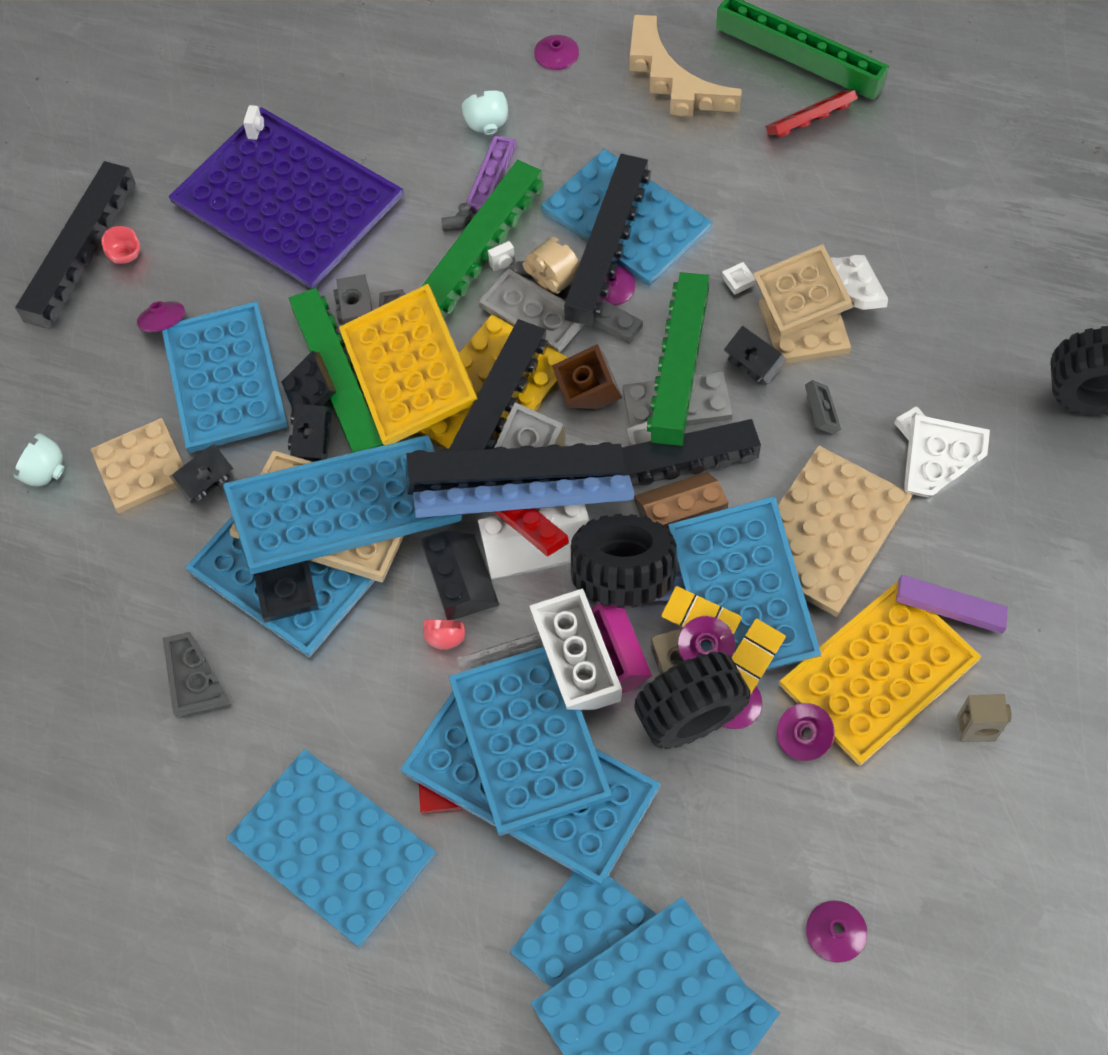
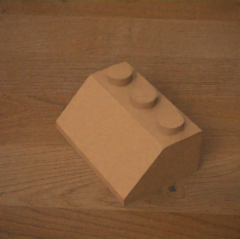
M708 472L634 496V501L641 518L645 516L651 518L653 522L658 521L668 530V524L728 509L729 504L719 481Z

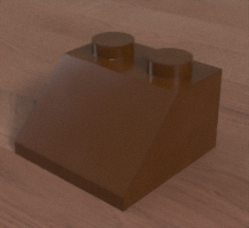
M598 344L552 365L568 408L600 409L622 399L609 363Z

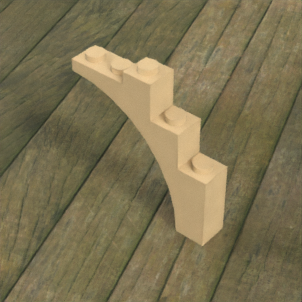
M634 14L629 71L651 72L650 93L671 94L670 115L693 116L694 109L740 112L742 89L713 84L690 74L671 58L661 43L657 30V16Z

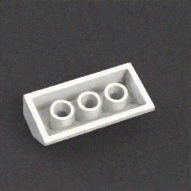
M585 504L535 508L568 535L569 544L548 557L499 516L478 520L491 581L571 563L570 545L572 537L582 525L586 526L589 521Z
M583 588L530 605V611L566 709L596 710L622 701L621 685Z

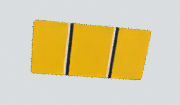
M678 586L675 587L661 615L663 618L682 627L692 619L700 616L716 617L730 627L733 635L742 619L740 615Z
M759 619L754 620L732 656L751 693L786 638L784 634Z

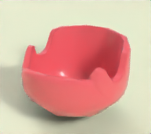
M113 226L106 230L102 237L103 251L106 257L113 263L128 264L137 259L140 252V242L134 230L125 226Z
M424 620L423 636L430 646L440 650H448L457 647L464 640L465 626L460 621Z

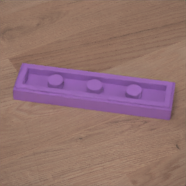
M498 135L493 136L466 203L470 204L473 213L479 211L503 179L516 148V139Z
M901 575L898 579L896 602L1001 634L1007 629L1008 607L905 575Z

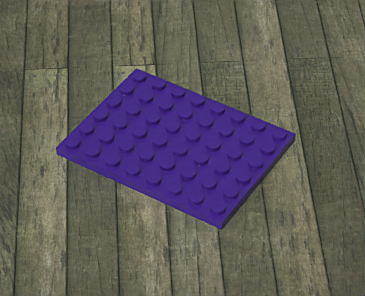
M261 107L259 111L264 118V128L259 132L257 140L248 139L244 125H242L169 195L171 203L313 289L404 195L403 188Z

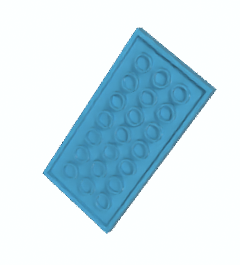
M429 435L224 483L225 496L250 575L461 521L462 514L416 518L414 495H408L406 453H412L417 450L435 452Z
M452 691L400 770L403 775L495 826ZM595 748L612 794V800L508 834L602 887L659 791L660 783Z
M574 872L513 946L510 954L552 988L654 917L656 913L610 876H608L604 885L600 887ZM748 987L757 1000L756 1003L685 1055H750L777 1019L780 1012Z

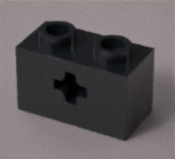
M743 325L724 348V351L729 356L727 360L738 369L741 365L749 371L746 374L758 383L760 380H763L768 384L786 361L781 352ZM753 354L755 356L757 355L758 357L755 360L753 358L750 359L749 356Z
M295 404V409L291 411L290 422L293 425L292 435L288 438V450L291 451L290 456L327 459L332 408ZM305 429H313V434H305Z
M212 444L169 477L188 501L195 498L198 502L210 493L207 488L216 482L219 486L231 477L228 472L234 468L216 445ZM198 469L201 471L208 470L209 473L206 475L207 481L205 479L199 480L196 477L199 475Z

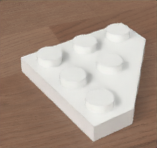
M865 255L831 258L851 301L854 302V307L862 310L887 307L888 298Z
M914 415L911 418L904 481L905 492L926 498L936 494L941 488L987 456L990 430Z

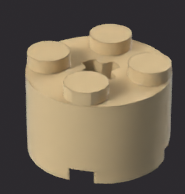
M556 237L548 238L526 256V261L522 264L524 270L536 281V285L553 295H558L573 282L579 266V261L573 251L566 244L563 246L558 244L557 241L559 239Z

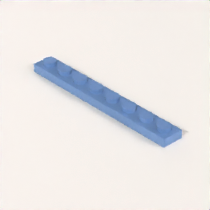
M615 475L612 477H589L575 480L562 479L550 482L537 481L525 484L479 486L462 489L425 490L423 492H413L415 515L416 518L629 501L634 500V489L629 475Z

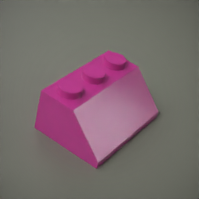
M599 602L591 610L623 694L637 688L652 677V674L625 608H617L616 605H609L608 607L601 605Z

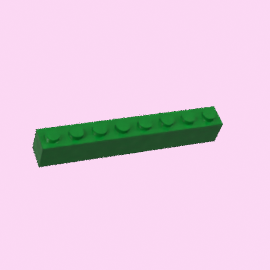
M724 0L717 8L716 29L843 87L855 90V92L872 100L877 97L885 86L889 65L744 0Z
M517 159L422 286L429 284L443 318L447 314L452 313L458 299L466 294L469 284L473 279L478 278L484 264L489 262L488 250L504 243L509 230L517 225L521 214L529 209L535 195L541 193L544 186L542 170Z
M680 272L678 282L673 283L672 297H675V300H670L669 315L672 316L671 319L667 318L665 334H668V338L663 337L662 352L665 354L664 357H659L658 372H661V375L655 377L654 391H657V396H652L650 410L653 411V416H648L647 432H651V443L683 446L709 295L708 274Z
M313 288L288 297L309 352L315 351L321 354L336 389V393L330 398V402L351 452L354 453L384 446L372 414L367 407L368 403L364 393L359 388L361 385L357 374L351 370L353 364L349 353H344L342 349L346 347L341 333L336 334L334 330L338 328L333 314L328 315L326 310H329V305L325 296L320 297L317 288Z

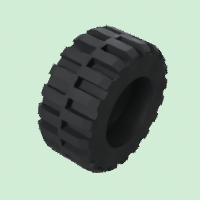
M1101 326L1100 329H1085L1083 333L1077 332L1072 334L1070 339H1064L1054 350L1050 360L1053 396L1062 407L1064 406L1071 412L1076 411L1080 415L1091 414L1092 416L1107 414L1108 416V326Z
M614 514V516L610 517L608 515L601 516L598 520L592 519L587 522L586 526L582 525L571 540L572 583L577 590L583 588L589 600L593 602L599 601L601 605L608 607L609 605H616L617 608H624L625 606H632L634 608L640 607L643 603L647 605L653 603L656 598H662L674 584L676 541L671 532L658 521L653 522L651 518L645 516L640 518L634 514L629 516Z
M709 652L706 655H698L693 659L689 658L655 677V680L645 685L644 690L637 694L634 709L653 745L661 749H671L672 747L677 748L683 744H689L696 739L703 738L712 731L721 728L725 723L733 720L749 704L751 691L731 656L723 652Z

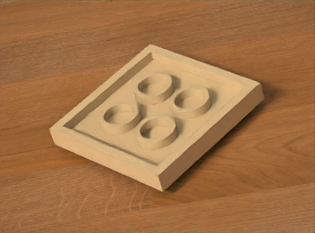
M824 244L753 273L781 337L853 308L852 301Z
M764 298L759 299V307L770 345L784 355L786 358L784 364L850 353L851 345L841 313L781 337Z
M162 418L90 449L118 514L178 488L169 476L184 466Z

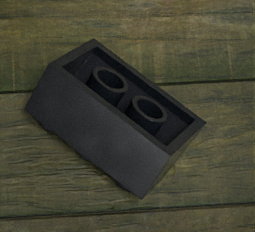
M446 530L421 538L424 554L447 620L462 618L499 605L475 534Z

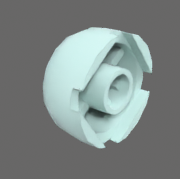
M484 91V96L479 98L474 94L462 103L464 119L472 130L491 135L496 133L507 121V99L504 93L499 91Z
M41 433L34 437L38 439L35 445L29 443L15 468L20 473L13 476L24 484L36 487L48 484L53 478L58 480L65 468L61 465L63 455L59 446Z

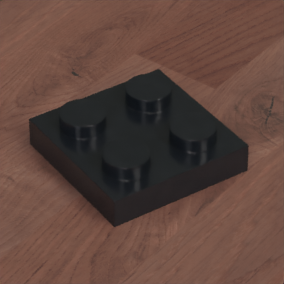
M315 351L310 352L281 381L292 410L295 409V404L323 406L336 393L321 354Z
M308 560L254 574L262 617L265 623L319 609Z

